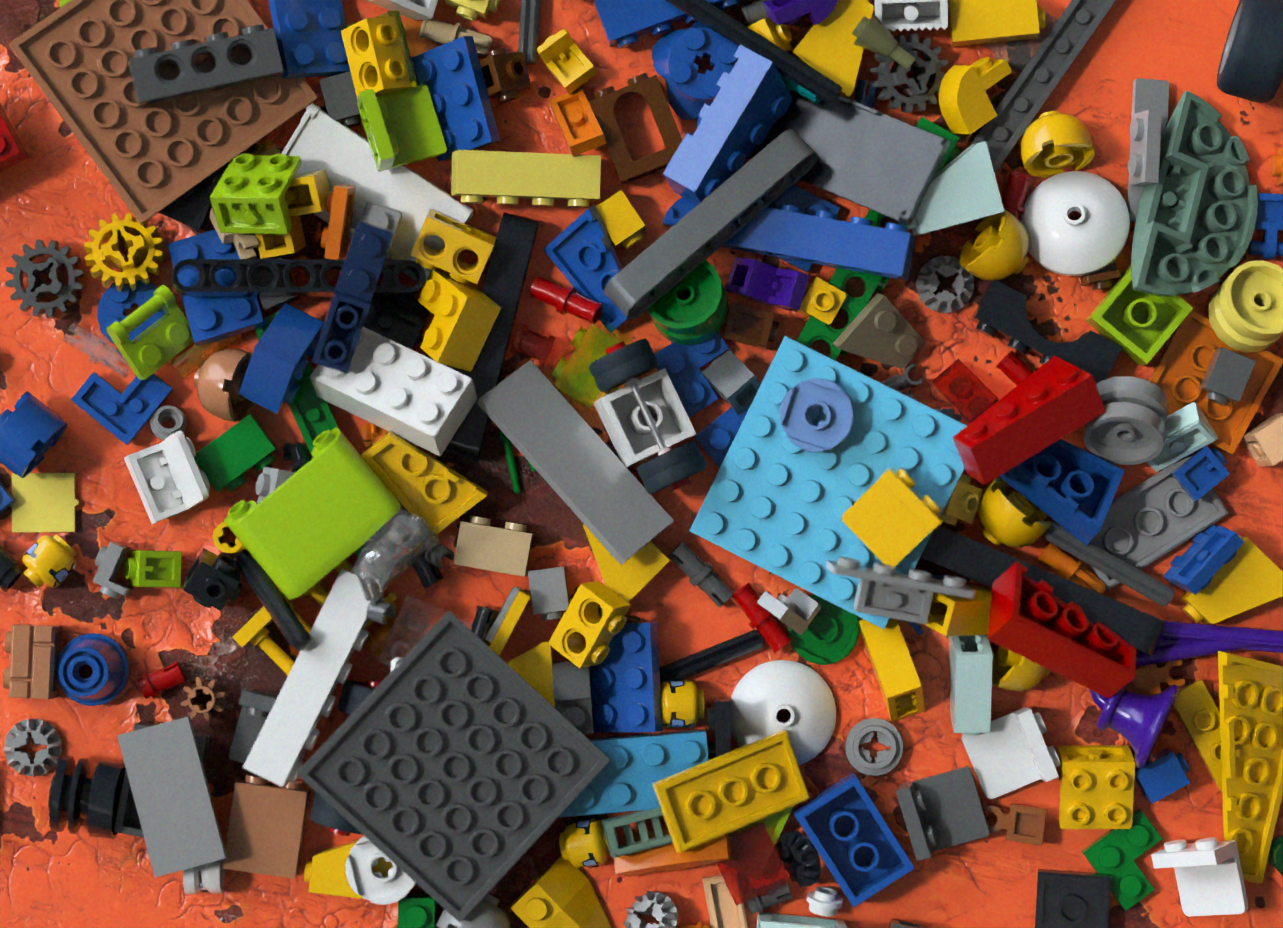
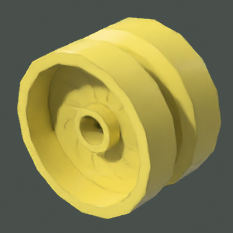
M1264 260L1248 261L1236 267L1211 296L1208 306L1210 325L1217 337L1230 348L1244 353L1260 352L1271 347L1283 335V268L1279 265Z

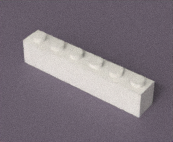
M341 569L309 633L311 644L305 646L304 650L300 651L242 768L286 788L288 782L294 784L298 779L297 772L304 765L299 760L305 748L310 751L312 750L320 734V731L315 729L321 715L328 717L337 699L332 696V693L338 682L344 684L353 667L348 661L354 649L359 652L361 651L369 635V631L364 629L369 621L367 608L371 601L363 578ZM375 585L376 588H377L378 594H380V596H381V594H382V592H381V591H382V588L379 587V586H377V585Z

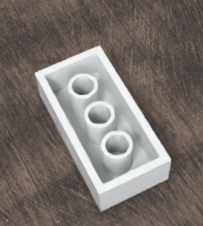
M365 327L362 329L348 373L318 364L310 376L317 397L389 432L392 431L401 438L438 456L442 455L478 399L472 378L437 363Z

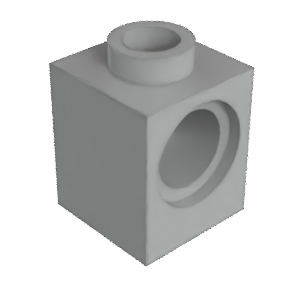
M565 566L528 571L533 615L541 614L542 620L562 618L563 611L569 606Z

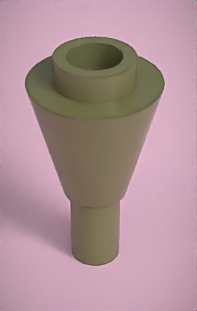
M875 14L871 20L864 16L852 32L857 37L853 44L882 56H889L905 69H908L916 59L897 44L896 39Z

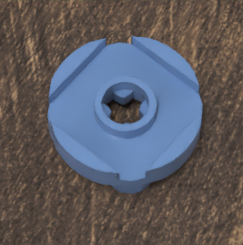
M813 378L800 382L787 392L781 403V425L789 440L803 450L821 452L834 448L846 439L852 429L854 422L852 400L843 388L833 381ZM817 404L823 406V413L827 414L826 421H819L816 426L811 424L812 417L807 415L808 409H815Z

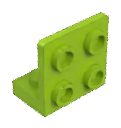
M426 85L416 86L376 97L374 88L359 92L357 107L378 172L446 153L445 140Z
M245 153L232 159L210 196L220 233L288 234L293 225L285 194L302 164L300 156H286L285 154L269 156Z

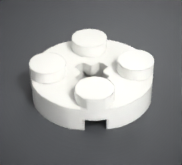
M362 836L351 848L346 861V876L350 887L358 895L375 904L385 905L401 900L408 894L416 882L394 862H392L393 868L388 870L389 876L382 877L381 872H374L373 866L378 863L379 857H384L386 862L391 860L365 836Z

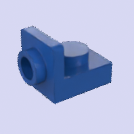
M1204 446L1195 451L1192 457L1171 474L1194 502L1198 501L1230 473L1224 467L1227 465V461L1222 454L1215 448L1210 450L1208 446Z

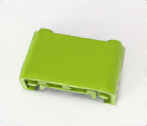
M337 426L332 431L326 430L318 435L313 441L312 456L314 458L257 504L253 500L248 502L244 500L239 501L228 511V517L224 519L230 530L290 600L301 596L380 531L391 519L393 520L401 509L398 499Z

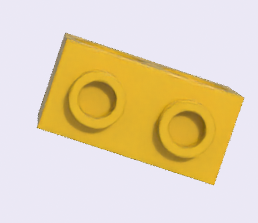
M395 16L366 18L341 30L357 100L359 92L373 88L376 97L411 87Z
M430 209L410 256L417 258L416 262L427 269L436 270V267L450 272L449 276L462 284L473 282L477 284L497 237ZM430 235L440 236L445 243V247L439 250L432 249L428 246L426 238ZM466 249L472 250L477 254L478 261L474 264H467L461 260L459 253Z
M600 581L582 583L548 644L578 668L599 665L609 654L610 647L608 646L612 638L624 627L627 620L625 615L631 605ZM599 605L601 606L603 611L602 618L599 616L598 613ZM582 635L586 640V647L582 644Z

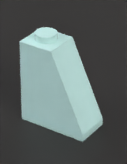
M986 141L970 145L934 176L912 224L908 227V230H913L914 235L924 234L1004 212Z
M988 635L948 636L950 717L954 733L973 736L979 733L990 732L993 654L990 642L987 640Z

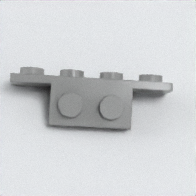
M1138 78L1133 81L1132 115L1129 130L1130 158L1128 161L1127 201L1129 218L1132 223L1136 222L1144 186L1159 183L1160 142L1168 124L1169 82L1165 80Z
M839 556L838 562L827 560L826 568L833 574L859 578L853 610L859 613L927 624L933 592L974 599L975 591L966 585L967 580L954 576H945L944 581L931 579V574L925 571L910 569L909 575L896 573V567L891 565L874 563L873 568L860 566L861 561Z

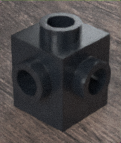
M203 548L185 575L183 590L193 595L194 600L200 605L207 608L214 607L221 611L227 601L233 603L239 595L243 586L240 583L241 572L238 569L237 563L230 557L222 554L217 556Z

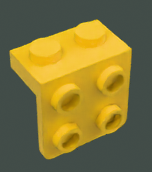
M893 466L843 514L842 520L884 564L895 567L944 519L939 515L942 508L928 494L923 498L913 488L917 483L904 469L900 468L896 471Z

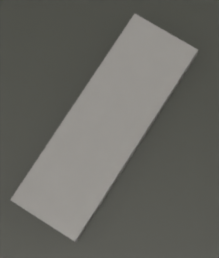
M531 360L481 396L477 401L480 408L620 565H623L674 522L669 514L647 492L644 486Z

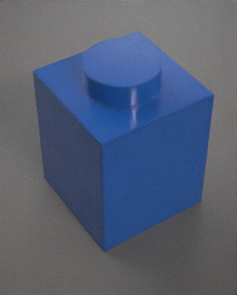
M1166 748L1150 757L1143 769H1139L1135 765L1134 779L1146 801L1153 804L1190 784L1186 775L1190 772V768L1180 752L1175 755L1172 750Z

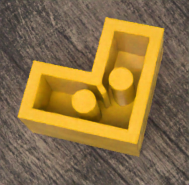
M325 169L295 175L285 194L293 226L288 234H255L259 243L260 259L296 253L306 246L300 215L320 212L326 209V201L330 189Z
M431 270L427 281L422 286L418 302L435 316L424 334L420 348L437 363L471 372L501 307L473 284H462L453 280L448 273Z

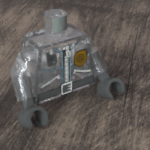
M403 509L399 510L370 537L351 572L358 577L365 599L371 601L367 608V617L385 625V615L392 618L396 615V607L391 603L381 600L383 591L420 557L425 549V559L441 570H444L441 564L444 556L451 560L454 559V552L438 543V536L424 517L414 513L409 514Z

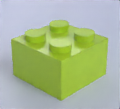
M1130 265L1085 321L1106 339L1122 346L1121 351L1139 366H1143L1149 363L1191 312L1193 307L1178 295L1172 297L1156 296L1134 290Z

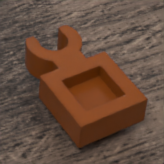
M1012 803L1010 805V813H1004L1003 809L997 805L985 806L984 811L995 813L998 819L995 825H988L990 833H995L1000 829H1007L1006 840L1043 845L1047 808Z

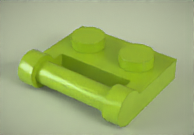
M161 285L153 291L154 296L120 323L115 321L106 329L140 380H146L194 342L187 318L177 305L174 294L165 285ZM162 308L165 315L130 341L129 333Z

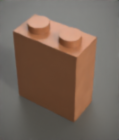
M246 774L245 780L239 779L236 781L226 843L227 858L224 859L223 869L295 879L300 871L311 789L302 788L303 782L297 780L294 784L288 782L286 788L277 784L267 783V779L253 774Z

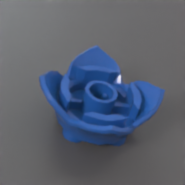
M699 21L687 29L674 30L665 34L652 48L653 66L667 83L666 95L669 105L682 120L699 118L697 115L703 105L707 104L710 106L720 91L721 87L717 85V82L725 71L730 74L738 61L733 56L738 46ZM702 57L709 58L710 65L714 67L712 71L706 70L705 74H700L698 72V65L694 63L697 59L702 60Z

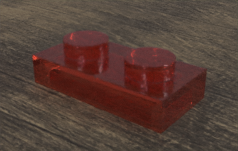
M957 359L931 381L940 394L969 423L999 401L996 395L960 359Z

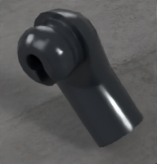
M296 441V444L288 442L284 444L283 460L286 462L294 461L291 472H297L310 461L306 446L303 443Z

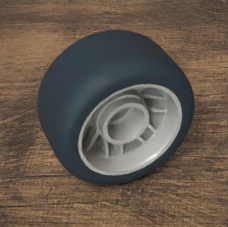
M1240 0L1220 60L1217 86L1228 95L1253 102L1267 103L1275 97L1283 80V0Z

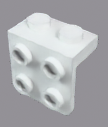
M182 431L171 434L159 444L127 455L124 458L151 524L190 510L209 498L210 484L208 478L202 470L199 471L194 459L196 456L194 445L188 437L184 436Z
M1025 706L992 720L990 732L979 733L973 736L962 734L963 745L983 793L987 798H997L1040 779L1048 782L1059 777L1056 767L1061 766L1054 747H1047L1042 734L1046 733L1047 730L1039 712L1033 714L1032 710Z
M1213 837L1200 839L1190 844H1186V840H1174L1164 843L1165 849L1151 854L1154 869L1174 867L1182 911L1186 916L1242 914L1248 910L1249 905L1236 840L1218 842L1217 838Z

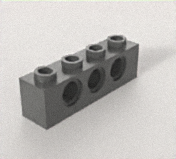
M263 24L243 28V35L229 37L228 32H222L207 36V42L193 45L192 40H184L170 44L171 50L157 53L155 47L135 51V58H130L128 65L138 106L281 76L283 66L274 29L265 30ZM236 47H243L249 51L251 61L246 65H238L231 59L230 52ZM200 55H209L215 61V68L209 73L200 72L195 67L194 60ZM166 62L175 64L179 69V76L171 81L163 79L158 72L160 65Z

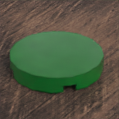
M815 594L810 595L809 597L821 605V609L802 635L787 626L788 635L793 639L790 643L796 653L808 662L819 665L836 663L847 657L857 644L860 632L858 618L856 615Z

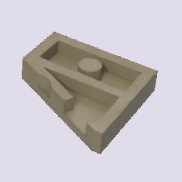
M879 293L874 296L833 342L835 348L900 369H904L926 344L888 298Z

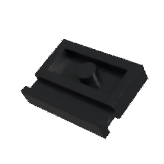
M372 297L363 327L414 350L431 312L412 297Z

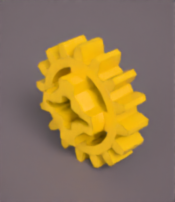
M128 212L124 220H119L116 213L112 214V222L109 224L100 219L98 222L101 230L98 232L90 229L89 236L93 242L84 243L85 252L89 253L85 256L86 265L93 266L91 269L92 277L95 279L102 276L104 287L109 286L111 282H115L117 291L120 292L124 284H129L132 291L136 290V281L139 280L148 285L150 283L148 273L157 275L159 273V267L155 262H162L164 260L163 252L159 250L163 248L162 239L155 238L157 235L156 227L153 225L146 228V221L141 225L138 221L133 222L131 213ZM111 236L108 243L103 244ZM120 242H123L124 248H127L128 262H125L124 256L120 253ZM141 260H145L138 268H136ZM110 268H115L121 272L114 271Z

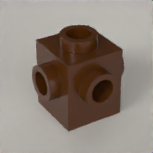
M501 48L486 53V58L479 60L489 99L497 98L499 103L510 102L519 98L518 92L532 87L523 52L508 53L506 48Z

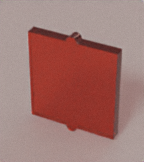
M763 822L741 833L734 831L732 837L729 838L732 859L716 862L736 905L758 895L766 896L768 890L790 880Z

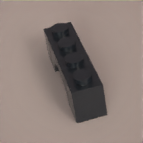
M997 280L990 282L970 319L977 323L976 330L991 338H995L996 334L1009 340L1007 346L1018 353L1027 355L1028 351L1038 355L1041 357L1039 361L1041 365L1045 364L1053 356H1057L1091 374L1095 384L1107 378L1122 346L1091 330L1085 332L1072 342L1057 343L1049 341L1040 336L1028 320L1026 313L1027 296Z

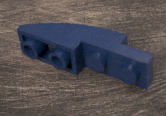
M358 220L312 360L313 363L348 373L394 231Z

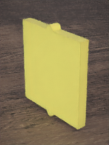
M12 473V496L16 499V502L11 505L12 533L76 532V506L80 503L76 499V473H30L25 478Z

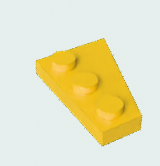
M392 431L365 450L361 456L418 524L423 523L432 537L484 499L488 494V491Z

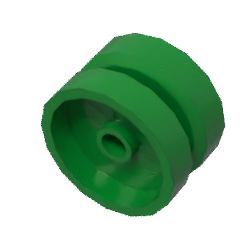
M705 260L648 308V311L658 332L669 341L681 345L700 344L713 338L723 327L729 313L728 297L715 267Z

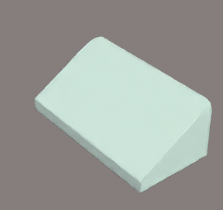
M1192 402L1167 416L1164 424L1166 429L1164 447L1158 456L1147 463L1158 472L1218 439L1217 434L1196 403Z

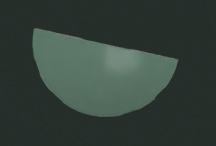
M1185 91L1182 94L1160 142L1159 183L1144 186L1135 222L1131 255L1133 289L1156 296L1172 297L1190 292L1195 293L1220 281L1219 278L1229 268L1237 265L1245 254L1252 239L1257 219V186L1250 183L1246 167L1250 158L1242 141L1238 136L1230 135L1220 122L1222 115L1214 107L1189 91Z

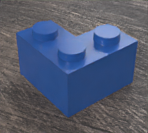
M285 303L255 345L238 394L276 414L285 402L291 404L300 388V384L296 383V379L300 380L309 364L307 358L309 356L314 357L324 322Z

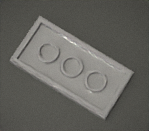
M1190 454L1160 470L1113 500L1100 531L1090 542L1141 570L1229 513L1213 488L1198 501L1193 502L1171 473L1192 457ZM1090 565L1097 578L1105 583V590H1109L1120 583Z
M190 716L117 735L154 877L226 859L227 854Z

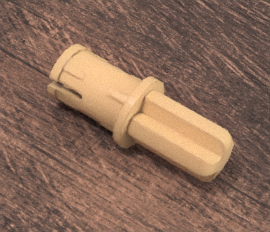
M433 18L423 19L419 32V38H425L441 44H446L463 36H473L477 54L485 57L486 53L490 51L492 44L490 36L462 28L461 23L458 22L456 25H452Z

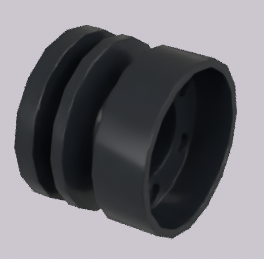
M62 756L58 762L49 791L48 806L51 831L62 832L68 823L69 833L76 834L79 832L83 820L87 819L89 836L109 839L116 838L118 833L113 831L126 770L125 764L101 760L92 776L90 775L88 758H80L75 768L73 756Z

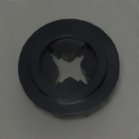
M795 830L781 835V841L777 843V847L781 853L778 858L784 864L783 870H787L792 882L797 881L801 887L817 883L821 875L819 855L814 845L802 833Z

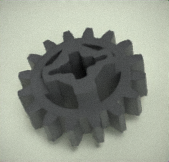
M909 34L907 39L904 35L895 36L897 44L916 59L908 69H905L889 56L885 57L875 54L874 58L880 64L879 67L870 68L871 73L878 75V80L872 83V87L882 88L883 91L879 94L878 99L886 100L890 98L888 107L890 109H898L901 106L902 113H910L913 108L916 112L924 111L925 103L928 105L937 103L934 93H939L940 81L946 74L941 71V67L948 64V61L938 59L937 56L942 49L941 47L930 49L931 39L928 37L922 38L919 41L918 34ZM916 52L920 53L926 61L918 58ZM912 68L913 75H911L908 79L906 76V72L910 71ZM893 86L902 89L903 95L898 93Z
M38 239L35 244L36 249H32L29 245L24 244L22 247L25 254L22 257L16 254L11 256L17 262L16 267H6V271L13 274V279L5 282V285L16 290L10 296L11 300H23L20 305L22 311L26 312L33 307V316L41 317L43 310H46L48 317L55 318L57 308L63 313L69 312L66 304L68 301L79 303L80 300L74 293L76 290H85V286L78 283V278L85 276L86 272L76 269L75 266L81 262V259L77 256L69 258L72 250L70 247L64 246L58 251L59 244L57 241L51 240L47 248L44 241ZM52 255L51 258L49 257L47 261L43 263H35L32 261L33 259L39 256ZM66 268L69 276L68 285L64 284L63 271ZM24 272L27 274L29 284L26 289L23 285ZM42 272L49 274V278L52 280L49 286L42 284L43 281L39 278ZM55 294L59 296L58 299L51 302H39L46 295Z

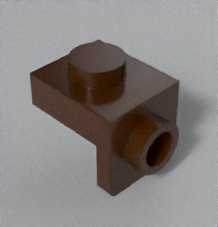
M732 303L723 339L765 349L767 342H775L780 322L773 321L774 312H765Z

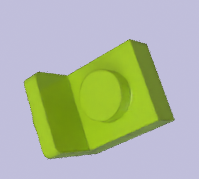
M130 550L129 557L124 562V576L128 579V585L135 587L181 588L182 551Z

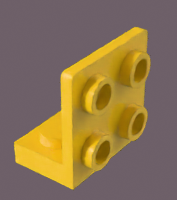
M1057 745L1056 753L1061 763V766H1059L1061 772L1060 828L1131 829L1135 760L1129 745Z

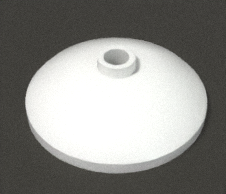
M1064 172L1046 179L1029 195L1023 207L1025 212L1021 215V223L1025 226L1029 235L1028 252L1042 267L1065 276H1084L1102 270L1119 256L1129 235V211L1123 196L1109 181L1088 172ZM1073 211H1077L1081 214V217L1073 221L1068 218V215Z
M773 660L754 667L740 679L730 698L731 732L739 747L785 730L788 733L798 765H802L816 757L828 744L835 728L836 705L829 686L816 671L796 661ZM780 709L789 710L790 718L788 721L780 722L777 720V712Z

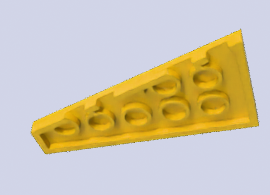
M1218 651L1224 841L1236 840L1244 881L1262 884L1283 796V666Z

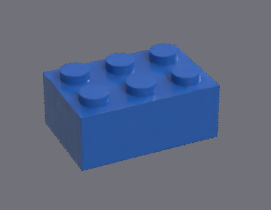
M853 772L792 811L853 908L915 869Z

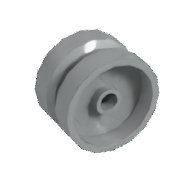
M1131 376L1112 377L1097 383L1096 387L1106 412L1085 424L1083 439L1086 448L1093 455L1107 462L1120 465H1137L1153 460L1161 453L1165 444L1166 429L1164 424L1167 419L1168 410L1166 394L1157 385L1145 379Z

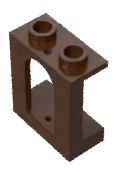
M647 73L637 75L627 80L629 86L616 91L614 86L604 88L594 93L595 99L589 101L607 143L606 146L621 186L665 169L682 142L681 135L657 75L648 77ZM639 94L649 104L666 149L632 162L614 116V105L616 101Z

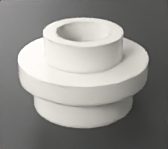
M823 886L816 887L815 891L808 892L806 899L809 903V911L828 917L835 916L843 903V899L837 895L836 890Z

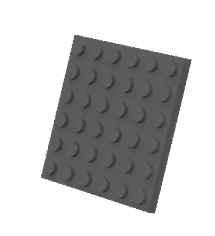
M448 610L301 767L297 775L458 922H461L610 761V758Z

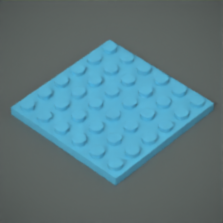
M784 336L689 531L884 629L890 618L859 613L853 610L859 578L833 574L826 568L827 560L838 562L839 556L857 559L861 561L860 566L873 568L874 563L884 564L843 522L842 516L892 466L896 471L900 468L904 469L917 484L913 488L923 498L928 494L942 508V511L939 513L941 516L964 470V465L953 437L967 425L802 343ZM813 378L827 379L841 386L850 396L854 410L853 426L846 439L836 447L821 452H810L795 446L784 432L780 421V407L787 392L800 382ZM817 404L815 409H808L807 415L812 417L811 424L817 426L819 421H826L827 414L823 413V406ZM934 530L895 566L896 573L909 575V570L915 569Z

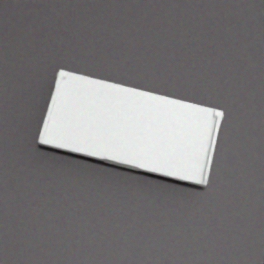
M313 103L307 106L306 112L300 120L301 122L281 153L286 156H300L302 164L297 174L325 169L330 191L334 190V186L342 183L356 186L350 239L353 238L358 220L362 218L366 203L401 212L402 220L392 247V260L416 261L417 258L410 256L430 209L465 224L473 216L474 210L461 203L406 165L378 172L368 140L338 120L330 117ZM326 209L314 212L315 215L329 224L330 213L326 212ZM430 235L426 238L428 246L432 249L439 250L445 247V243L440 236ZM423 267L425 271L426 282L431 273V269ZM401 271L417 282V277L412 271Z

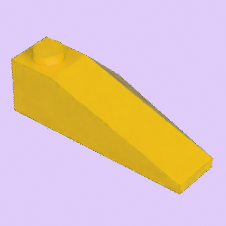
M562 855L512 903L510 908L529 928H612L589 878L579 868L572 866L569 860L565 861Z

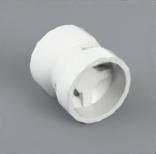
M223 859L183 870L185 894H198L200 890H208L211 894L223 893L225 877Z

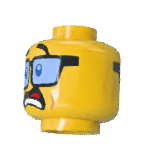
M57 534L53 538L47 535L42 536L23 555L22 561L28 568L23 574L38 588L43 584L56 588L76 568V560L73 557L77 553Z
M665 681L660 685L662 725L664 727H694L698 718L704 717L703 689H697L693 681Z
M590 818L571 821L565 827V832L560 833L559 843L562 857L565 861L569 860L572 866L582 868L601 865L607 861L609 849L600 819Z

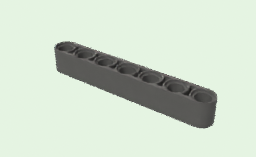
M793 129L784 131L618 272L608 282L604 293L628 319L640 316L808 173L816 164L818 154Z

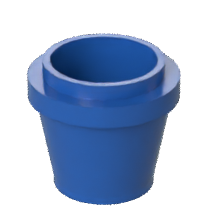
M99 633L80 635L68 642L60 652L56 665L57 680L63 692L75 702L88 706L105 704L115 699L127 685L130 675L129 658L124 648L115 639ZM84 664L90 665L93 670L89 678L83 677L80 673V669Z

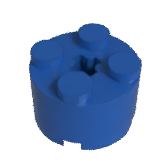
M26 391L14 406L16 410L14 412L6 409L0 415V462L22 478L28 476L45 458L43 455L50 446L54 447L68 425L59 415L29 391Z

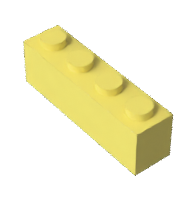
M456 150L452 152L451 196H461V203H483V197L497 198V204L518 205V200L521 198L532 199V205L554 206V200H568V207H589V201L600 199L601 155H576L573 157L572 154Z

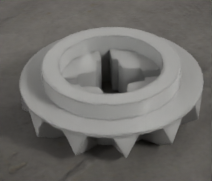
M938 256L929 260L919 271L916 282L917 293L923 304L935 312H955L964 307L973 294L974 277L959 264L960 260L956 257ZM935 272L944 278L953 276L955 273L957 274V277L954 279L955 281L952 283L953 292L957 295L956 297L947 290L936 295L933 294L937 290L936 287L940 284Z
M879 718L861 720L849 731L845 742V750L849 762L857 771L869 776H879L890 772L899 763L903 753V741L900 733L891 723ZM874 731H876L878 742L884 744V746H889V749L877 751L874 762H871L872 757L869 750L858 746L859 744L869 743Z
M23 720L15 724L5 736L3 752L7 758L8 765L21 775L33 777L43 775L53 769L60 759L62 742L59 733L51 724L44 720ZM30 732L35 744L47 745V748H43L35 753L34 763L29 752L18 750V748L29 743Z
M647 891L643 896H635L633 905L625 908L628 915L623 925L626 928H676L677 908L671 898L661 892ZM645 914H652L656 918L655 920L659 921V924H647L641 917Z

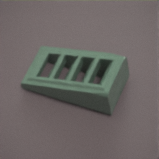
M661 807L602 820L610 856L615 858L672 843L671 835H663L659 820V816L663 815ZM651 818L655 837L649 839L645 820ZM630 823H637L641 841L634 842ZM622 826L626 844L623 845L619 844L616 827Z

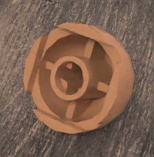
M225 349L213 353L204 362L203 366L197 369L194 385L197 388L198 397L203 408L210 414L223 420L240 422L250 414L255 403L238 393L253 353L240 349Z

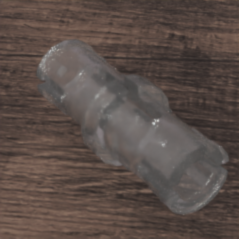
M76 322L69 327L68 330L79 336L80 339L72 334L65 333L64 343H68L90 356L89 361L94 364L100 362L121 375L124 379L130 374L131 370L121 365L119 361L130 367L119 349L110 344L111 341L104 336L99 338Z

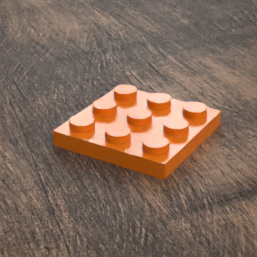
M1191 310L1175 330L1148 381L1157 385L1166 394L1168 402L1167 416L1192 402L1196 403L1218 436V439L1210 443V445L1229 455H1233L1283 364V359L1265 349L1260 352L1244 353L1230 348L1217 337L1208 318ZM1222 347L1256 361L1240 401L1235 403L1228 402L1227 406H1222L1206 399L1208 393L1199 390L1215 349Z

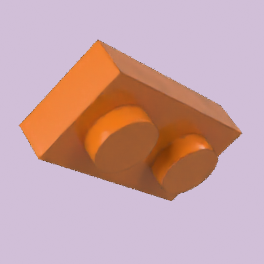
M582 88L573 91L571 94L566 93L548 100L573 157L607 144L603 131Z
M342 183L334 186V190L328 193L326 212L330 213L329 226L324 227L321 237V247L325 248L324 258L341 260L346 257L356 193L355 185Z

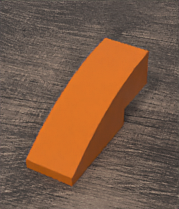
M662 829L663 835L670 834L668 829ZM648 831L649 839L655 837L654 831ZM639 833L633 834L634 842L641 841ZM729 833L682 853L676 852L672 842L615 857V873L632 877L657 871L672 872L730 860L732 856ZM625 836L618 837L620 845L626 844Z

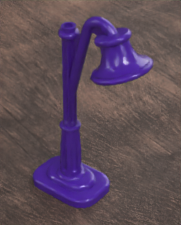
M1165 621V627L1153 655L1151 656L1136 650V667L1218 654V651L1230 652L1244 649L1283 653V631ZM1125 685L1110 698L1089 690L1094 703L1102 710L1097 723L1098 729L1105 731L1109 727L1121 734L1135 751L1136 766L1139 769H1143L1178 696L1179 687L1172 685L1163 693L1144 695L1125 690Z

